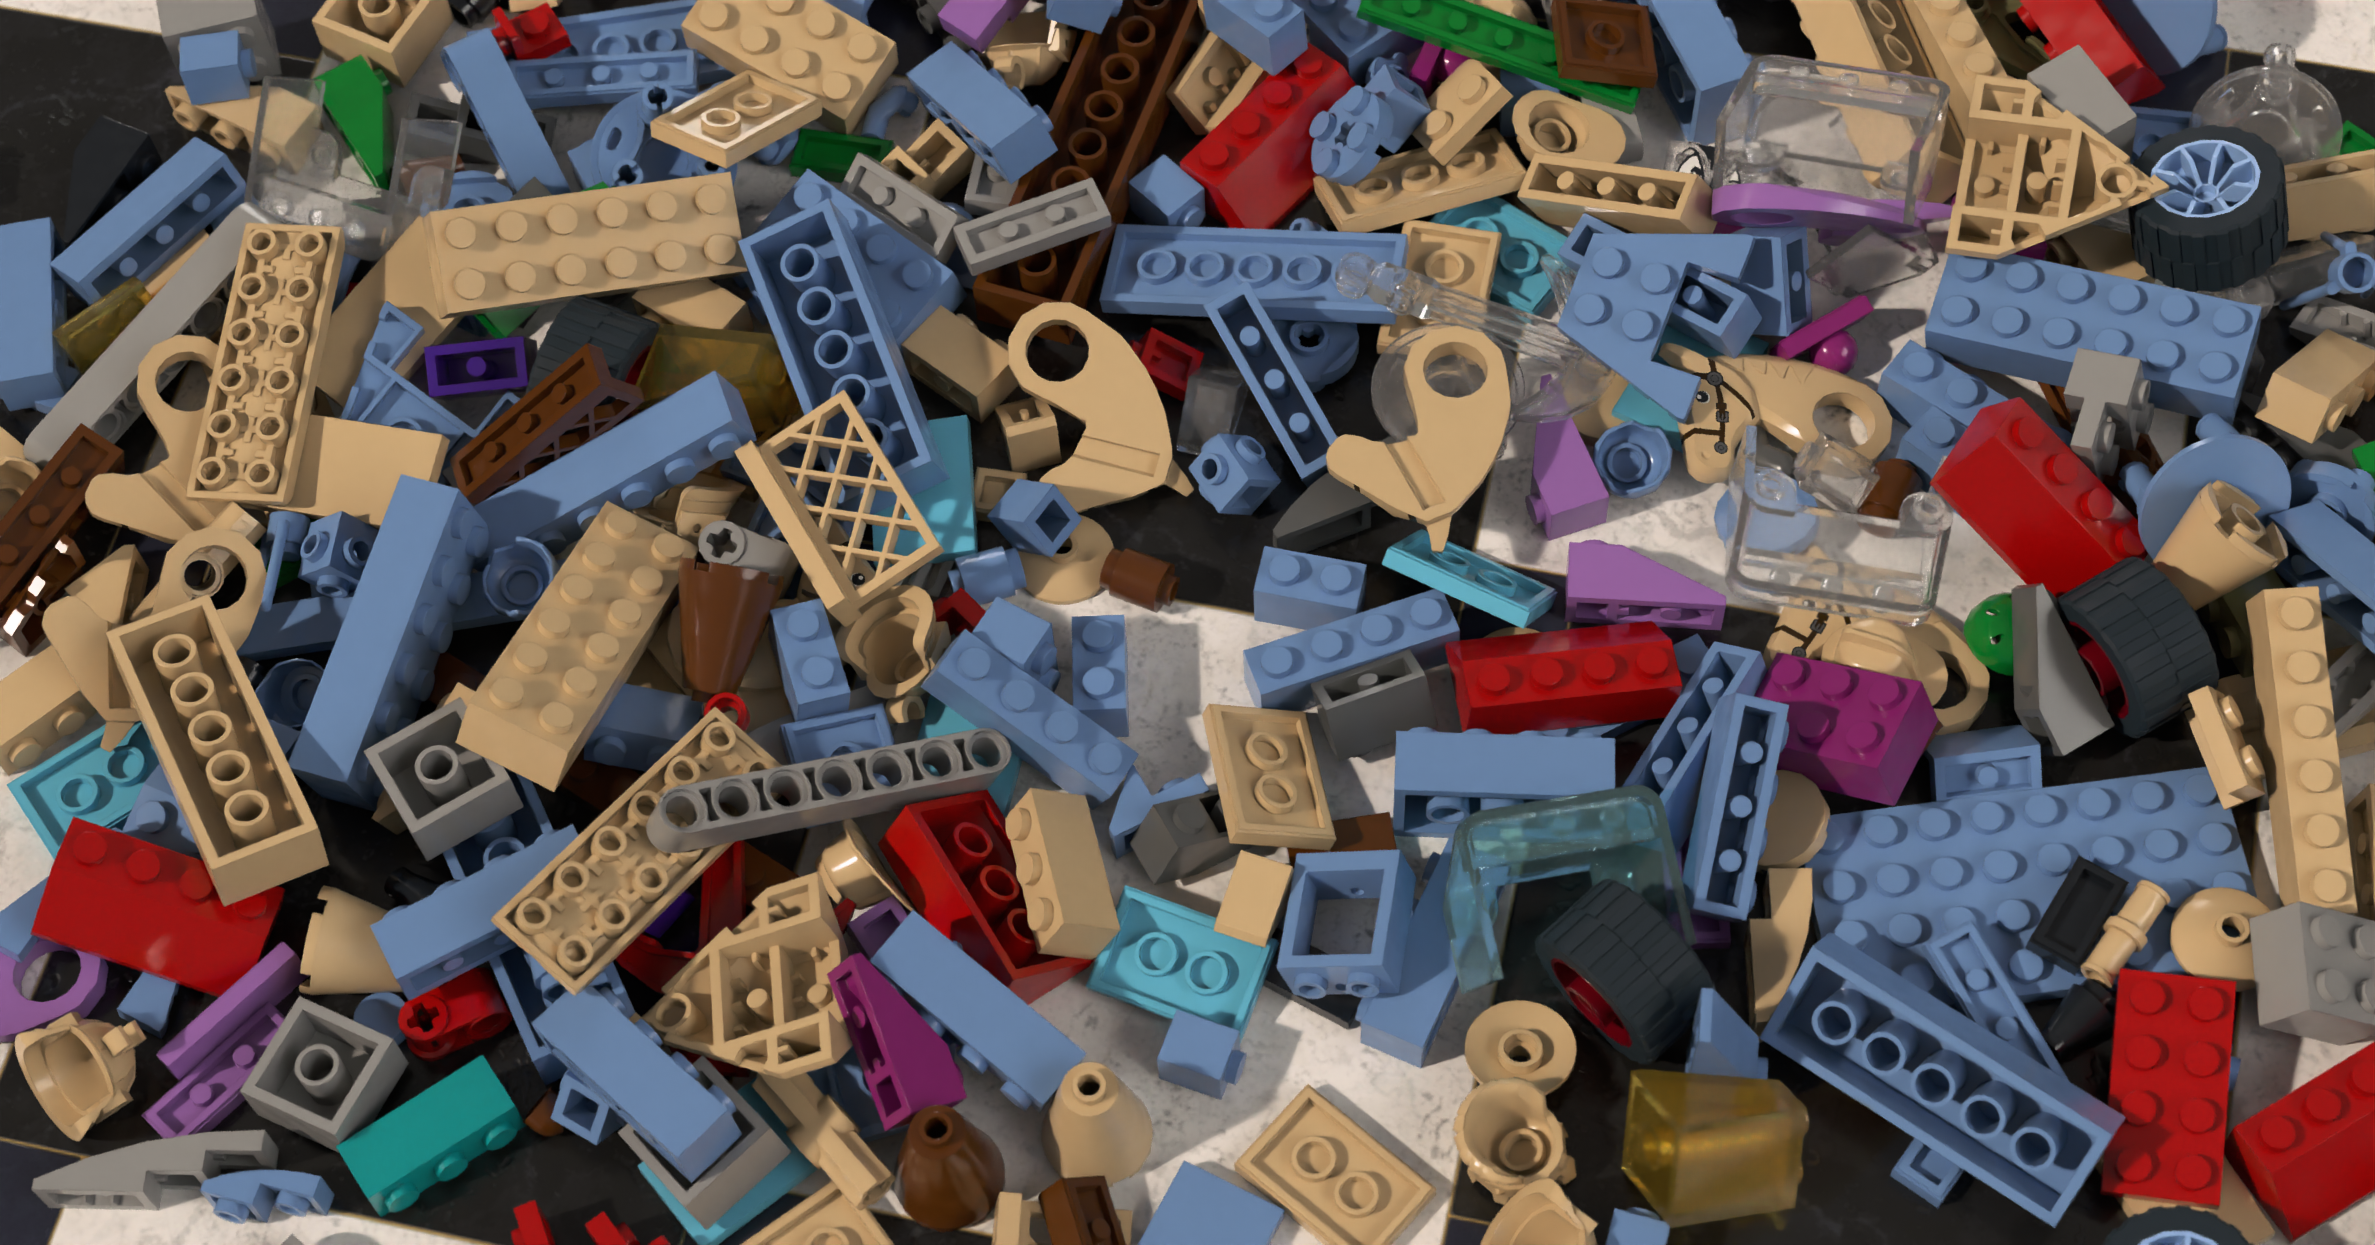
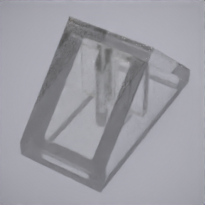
M1203 363L1189 376L1177 441V451L1200 455L1202 446L1218 433L1234 435L1249 390V386L1239 370Z

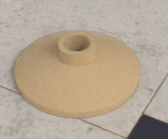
M1079 515L1082 518L1081 522L1061 545V547L1071 548L1065 554L1055 553L1053 557L1018 551L1027 587L1023 589L1034 598L1055 605L1079 603L1103 589L1099 585L1101 570L1108 554L1114 548L1110 536L1101 525L1088 517Z
M2208 888L2192 894L2178 907L2171 921L2170 944L2177 962L2188 975L2193 977L2236 981V992L2255 988L2249 919L2268 913L2270 910L2254 896L2233 888ZM2222 926L2233 927L2240 933V936L2234 938L2226 935Z
M1512 1000L1491 1006L1473 1021L1466 1034V1063L1471 1074L1480 1084L1499 1080L1500 1078L1518 1077L1533 1082L1535 1087H1538L1547 1095L1559 1088L1568 1079L1576 1061V1040L1569 1024L1553 1009L1532 1001ZM1515 1056H1524L1529 1061L1516 1062L1511 1059Z

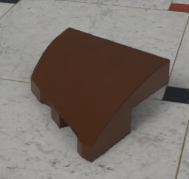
M66 534L62 535L34 576L0 619V638L24 657H27L46 638L42 628L45 610L50 604L58 601L66 593L64 588L84 574L81 567L86 561L75 541Z

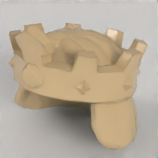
M1518 1077L1492 1080L1478 1085L1462 1101L1453 1126V1130L1457 1134L1454 1137L1456 1147L1460 1152L1459 1156L1468 1166L1467 1174L1472 1183L1479 1182L1491 1191L1494 1202L1505 1205L1509 1198L1537 1179L1549 1178L1556 1180L1559 1184L1566 1185L1576 1177L1575 1160L1566 1153L1565 1138L1569 1136L1562 1125L1563 1123L1557 1121L1555 1115L1547 1109L1545 1092L1535 1087L1533 1082Z

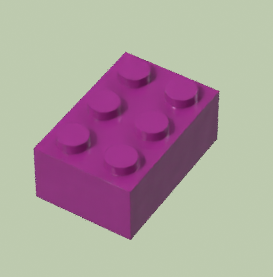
M1777 652L1754 697L1789 705L1786 719L1789 723V733L1786 745L1779 754L1776 770L1801 773L1821 790L1892 806L1896 805L1938 722L1936 713L1921 681Z

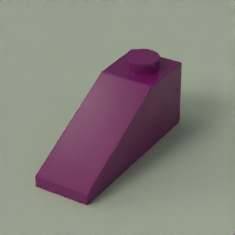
M862 953L849 956L827 974L885 1131L910 1125L914 1116L928 1106L945 1105L953 1108L967 1098L963 1087L962 1072L953 1061L948 1045Z

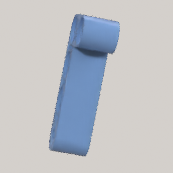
M489 28L481 29L442 47L440 56L445 69L459 93L463 92L514 195L534 176L552 195L571 193L569 185Z

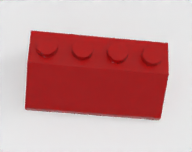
M2019 0L2022 6L2016 9L2017 14L2031 32L2034 33L2040 28L2049 42L2043 46V49L2051 60L2079 44L2128 105L2155 95L2166 88L2102 0Z
M1307 42L1308 49L1275 76L1270 74L1180 161V168L1204 187L1205 212L1227 228L1274 229L1314 189L1313 178L1319 175L1313 171L1311 160L1312 144L1314 138L1309 133L1311 123L1318 113L1322 111L1328 112L1356 84L1341 63Z
M2021 397L1981 408L1929 483L2026 584L2043 583L2044 587L2055 598L2060 597L2127 557H2137L2144 561L2148 555L2140 539L2138 520Z
M1653 621L1446 642L1445 645L1463 732L1469 729H1484L1492 734L1508 735L1518 734L1523 731H1546L1666 718L1679 698L1683 687L1672 640Z
M987 789L906 805L878 842V846L921 917L950 941H958L967 955L1028 1005L1092 964L1094 960L1040 954L1037 952L1033 932L1027 921L1028 911L1022 886L1018 882L1016 875L1017 866L1011 841L1006 834L1005 817Z
M73 817L52 865L32 926L31 935L220 997L261 961L282 907L285 888L275 886L224 907L204 861Z
M2375 1041L2238 1124L2225 1140V1157L2290 1244L2375 1192Z

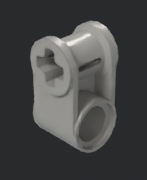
M725 520L710 523L700 533L698 541L699 551L706 564H709L711 561L767 572L769 576L785 577L783 590L779 599H784L800 564L789 544L773 537L760 535ZM731 540L735 551L733 553L725 551L721 558H718L714 546L716 544L725 546L727 541Z

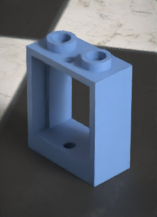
M1401 850L1297 853L1277 963L1279 973L1294 995L1308 999H1320L1325 995L1352 994L1361 998H1372L1379 993H1399L1416 884V876ZM1380 898L1371 953L1309 955L1318 900Z

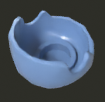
M1631 420L1621 423L1619 426H1614L1602 434L1594 445L1592 461L1608 492L1622 498L1637 499L1655 492L1667 478L1671 468L1673 450L1664 432L1659 427L1652 428Z
M517 536L511 544L492 551L488 565L482 574L483 595L498 614L516 620H525L560 570V566L545 545L526 537Z

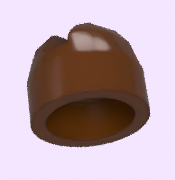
M550 1087L534 1104L522 1122L543 1136L553 1137L563 1133V1126L551 1119L559 1092Z

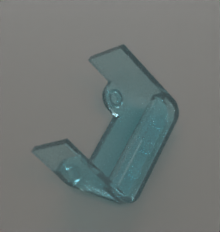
M1632 785L1481 810L1466 817L1458 824L1453 838L1443 898V914L1461 994L1472 993L1504 979L1492 928L1498 916V902L1494 887L1589 871L1593 887L1602 879L1616 880L1618 883L1628 886L1632 891L1642 896L1652 907L1657 909L1681 934L1689 946L1697 943L1665 807L1656 792L1646 786Z

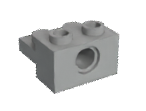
M2078 348L2064 391L2066 407L2070 410L2072 420L2070 426L2073 437L2070 446L2073 453L2103 483L2105 475L2113 476L2115 473L2120 448L2135 451L2140 433L2148 434L2154 415V403L2148 402L2151 382L2144 379L2141 359Z

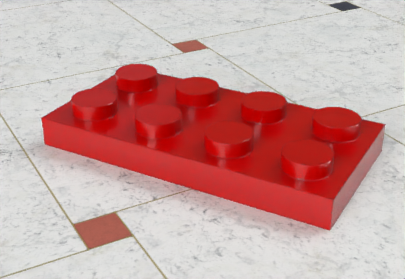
M2124 968L2119 969L2107 1106L2126 1118L2103 1153L2100 1195L2218 1210L2220 1207L2236 981Z

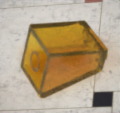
M661 323L635 385L641 388L645 401L632 410L631 413L635 416L713 371H717L740 391L757 438L755 442L770 439L790 426L793 416L799 413L801 405L780 350L771 334Z
M1645 1069L1632 1070L1630 1074L1621 1169L1671 1228L1795 1208L1797 1187L1803 1177L1801 1154L1803 1137L1809 1127L1807 1108L1780 1080Z

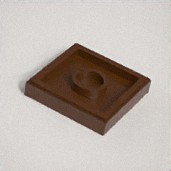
M1603 0L1552 1L1550 8L1559 78L1654 88L1658 79V71L1648 6Z

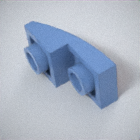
M252 1170L220 1175L204 1180L200 1188V1192L214 1207L213 1213L216 1216L237 1224H245L247 1218L267 1223L273 1206L282 1212L298 1217H305L307 1211L327 1216L335 1196L321 1176L286 1170Z

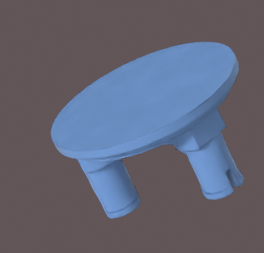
M2102 0L2157 75H2167L2183 70L2200 56L2222 51L2227 46V32L2221 24H2216L2217 0Z
M653 82L644 86L642 92L633 94L616 104L599 124L592 141L590 156L594 184L596 185L603 181L609 188L612 185L619 187L731 172L732 184L734 186L738 162L728 168H723L651 137L650 121L695 97L689 93L673 90L665 82H658L657 86H653Z
M2209 413L2203 416L2196 426L2195 433L2200 441L2189 445L2175 454L2158 470L2155 476L2152 475L2148 467L2142 462L2134 461L2126 464L2120 470L2119 477L2122 480H2118V485L2137 505L2140 539L2145 550L2154 560L2201 488L2205 487L2210 481L2211 484L2216 480L2225 481L2253 499L2261 507L2254 516L2266 528L2269 515L2288 510L2291 501V479L2282 458L2261 440L2251 436L2240 435L2223 416L2220 417L2219 414Z

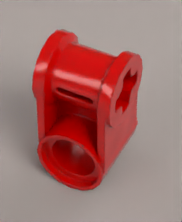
M482 967L471 969L455 977L450 982L407 1001L401 1008L398 1017L399 1027L407 1039L409 1050L415 1057L431 1062L443 1059L445 1056L476 1041L484 1040L500 1033L512 1021V1014L491 971L488 968ZM422 1009L424 1015L419 1017L417 1011ZM432 1024V1030L423 1032V1027ZM437 1040L438 1046L433 1047L431 1042Z

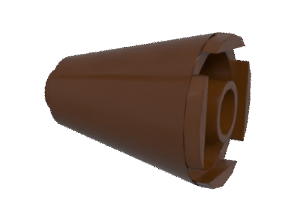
M681 557L678 578L682 688L692 689L691 700L707 703L713 696L719 693L729 692L736 695L769 622L770 610L775 608L783 590L785 577L780 575L769 576L767 572L711 561L709 564L697 562L696 569L694 570L696 559Z
M928 1106L914 1116L901 1146L893 1172L896 1177L893 1182L895 1193L905 1213L921 1226L940 1232L955 1231L954 1228L963 1227L971 1223L975 1225L983 1221L995 1208L999 1192H1003L1005 1186V1166L999 1148L986 1133L949 1106Z

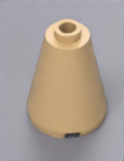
M2216 480L2213 484L2210 481L2205 487L2201 488L2151 564L2170 579L2175 587L2185 596L2184 598L2189 605L2196 611L2277 567L2288 556V549L2280 530L2274 522L2265 528L2254 516L2261 507L2237 487L2225 481Z
M323 886L317 899L327 900L328 902L324 906L323 914L312 913L301 962L300 974L311 976V980L308 979L300 984L299 991L310 995L403 992L370 925L382 920L389 911L337 888Z
M1096 1062L1081 1063L1068 1071L1045 1114L1041 1129L1042 1146L1045 1155L1061 1178L1104 1175L1108 1188L1113 1187V1183L1119 1182L1128 1176L1131 1178L1140 1171L1150 1154L1153 1136L1152 1121L1141 1099L1108 1067Z

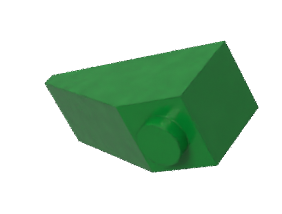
M359 55L310 81L326 116L381 199H394V187L390 177V168L394 167V114L387 98L388 95L393 93V90L380 68L372 71L364 57Z

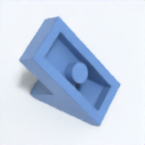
M1132 764L1127 773L1109 826L1111 849L1116 859L1134 851L1129 842L1154 804L1210 792L1200 773L1188 779H1173L1163 785L1158 793L1152 796Z

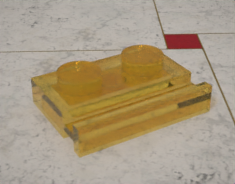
M133 276L57 328L52 334L75 368L83 376L153 298L143 283Z

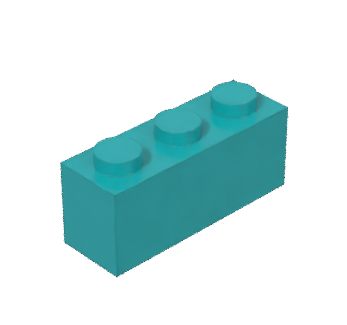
M482 1054L343 1141L336 1148L369 1202L380 1217H383L389 1212H399L408 1208L418 1199L422 1191L439 1180L448 1181L455 1178L467 1168L469 1161L485 1151L504 1147L515 1138L517 1131L525 1127L526 1124L522 1122L523 1118Z

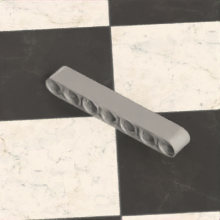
M252 202L238 205L27 437L23 447L25 458L28 461L34 462L42 471L80 423L115 444L144 412L137 398L138 366L153 345L176 335L203 336L209 339L224 323L245 224L283 223ZM189 360L178 361L168 366L162 372L156 386L158 394L162 392Z
M979 728L677 786L667 790L660 798L646 825L647 836L657 849L666 853H680L904 808L908 804L986 790L1008 765L1012 755L1011 746L1006 737L999 731L991 728ZM972 754L979 755L985 759L989 767L980 765ZM923 764L932 765L937 769L940 776L930 774ZM873 773L886 777L891 786L880 784L875 779ZM822 783L834 785L839 790L841 796H834L827 792ZM771 793H779L785 796L791 806L778 804L773 799ZM719 803L732 805L737 809L740 817L727 815L721 809ZM666 813L680 815L685 819L688 827L674 825L669 821Z

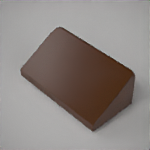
M1104 1175L1061 1178L1039 1194V1203L1052 1245H1126Z

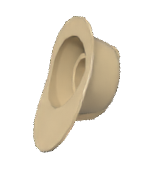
M1533 90L1521 96L1513 108L1512 122L1518 135L1516 140L1520 145L1521 152L1529 162L1532 161L1535 153L1616 163L1625 151L1626 136L1621 124L1611 114L1597 107L1549 90Z
M1868 617L1844 625L1832 633L1823 646L1821 661L1921 681L1932 706L1938 703L1946 691L1948 672L1944 659L1936 649L1920 638L1903 632L1897 624L1885 618Z
M851 818L841 820L844 830L825 847L815 861V868L822 877L827 893L837 904L849 898L857 904L855 910H863L894 895L910 911L914 910L919 914L912 901L887 873L874 847L860 827Z

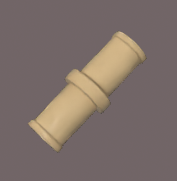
M2139 880L2135 890L2118 915L2110 916L2103 925L2105 934L2086 962L2080 966L2081 973L2086 978L2099 983L2103 988H2111L2118 976L2119 969L2124 967L2133 952H2140L2148 942L2145 934L2164 906H2167L2170 902L2169 895L2158 885L2147 880Z

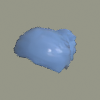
M299 658L279 662L273 666L255 690V694L266 717L300 732L324 669L312 660Z

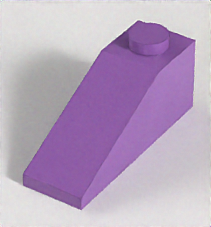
M1551 374L1541 376L1530 495L1525 497L1526 508L1534 525H1542L1549 541L1605 523L1609 504V494Z
M1586 540L1581 543L1569 542L1566 565L1564 622L1625 624L1653 621L1658 627L1721 630L1726 608L1725 595L1623 545L1607 544L1601 540Z

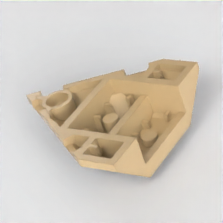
M1976 74L1968 117L1965 148L1955 204H1953L1945 253L1998 260L2169 192L2170 186L2157 176L2153 175L2150 178L2129 162V155L2067 109L2061 112L2041 97L2042 91L2028 80Z
M815 872L766 888L751 902L756 909L732 932L725 927L661 988L665 995L642 1017L635 1013L629 1018L633 1024L639 1019L644 1020L659 1035L664 1045L781 1079H787L837 1063L853 1046L827 974L848 958V949L820 874Z

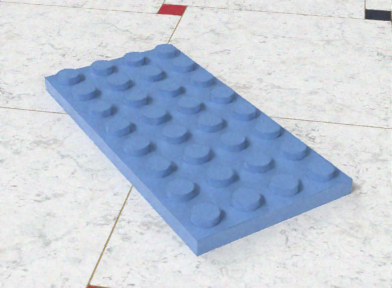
M2207 767L1830 815V820L1828 818V826L1826 828L1828 835L1823 847L1809 862L1800 866L1801 868H1812L1811 915L1817 942L1831 932L1957 1012V1008L1922 951L1921 946L1971 918L2022 1003L2064 998L2073 984L2081 985L2087 979L2081 973L2080 968L2074 976L2025 948L2079 855L2129 882L2110 916L2118 915L2135 890L2139 880H2147L2158 885L2170 897L2168 905L2164 906L2145 934L2148 942L2140 952H2133L2124 965V969L2190 976L2177 962L2171 948L2169 935L2171 921L2182 902L2198 891L2215 887L2237 889L2257 898L2232 810L2223 809ZM2222 926L2226 935L2234 938L2240 936V933L2233 927ZM2103 929L2083 963L2086 962L2094 948L2097 946V944L2105 934ZM2118 976L2114 980L2113 986L2106 989L2108 992L2117 991Z

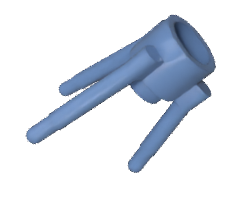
M2327 231L2320 234L2321 240L2340 251V256L2330 263L2328 269L2329 281L2322 286L2281 301L2279 304L2280 309L2288 310L2319 298L2334 295L2337 292L2343 294L2360 293L2362 298H2368L2375 290V260L2368 254L2357 252L2355 242H2346Z
M276 511L269 514L268 528L262 535L260 546L265 569L269 561L261 602V610L263 612L271 610L281 562H294L301 559V546L308 535L310 518L303 514L290 511ZM310 584L312 598L323 596L316 590V586Z

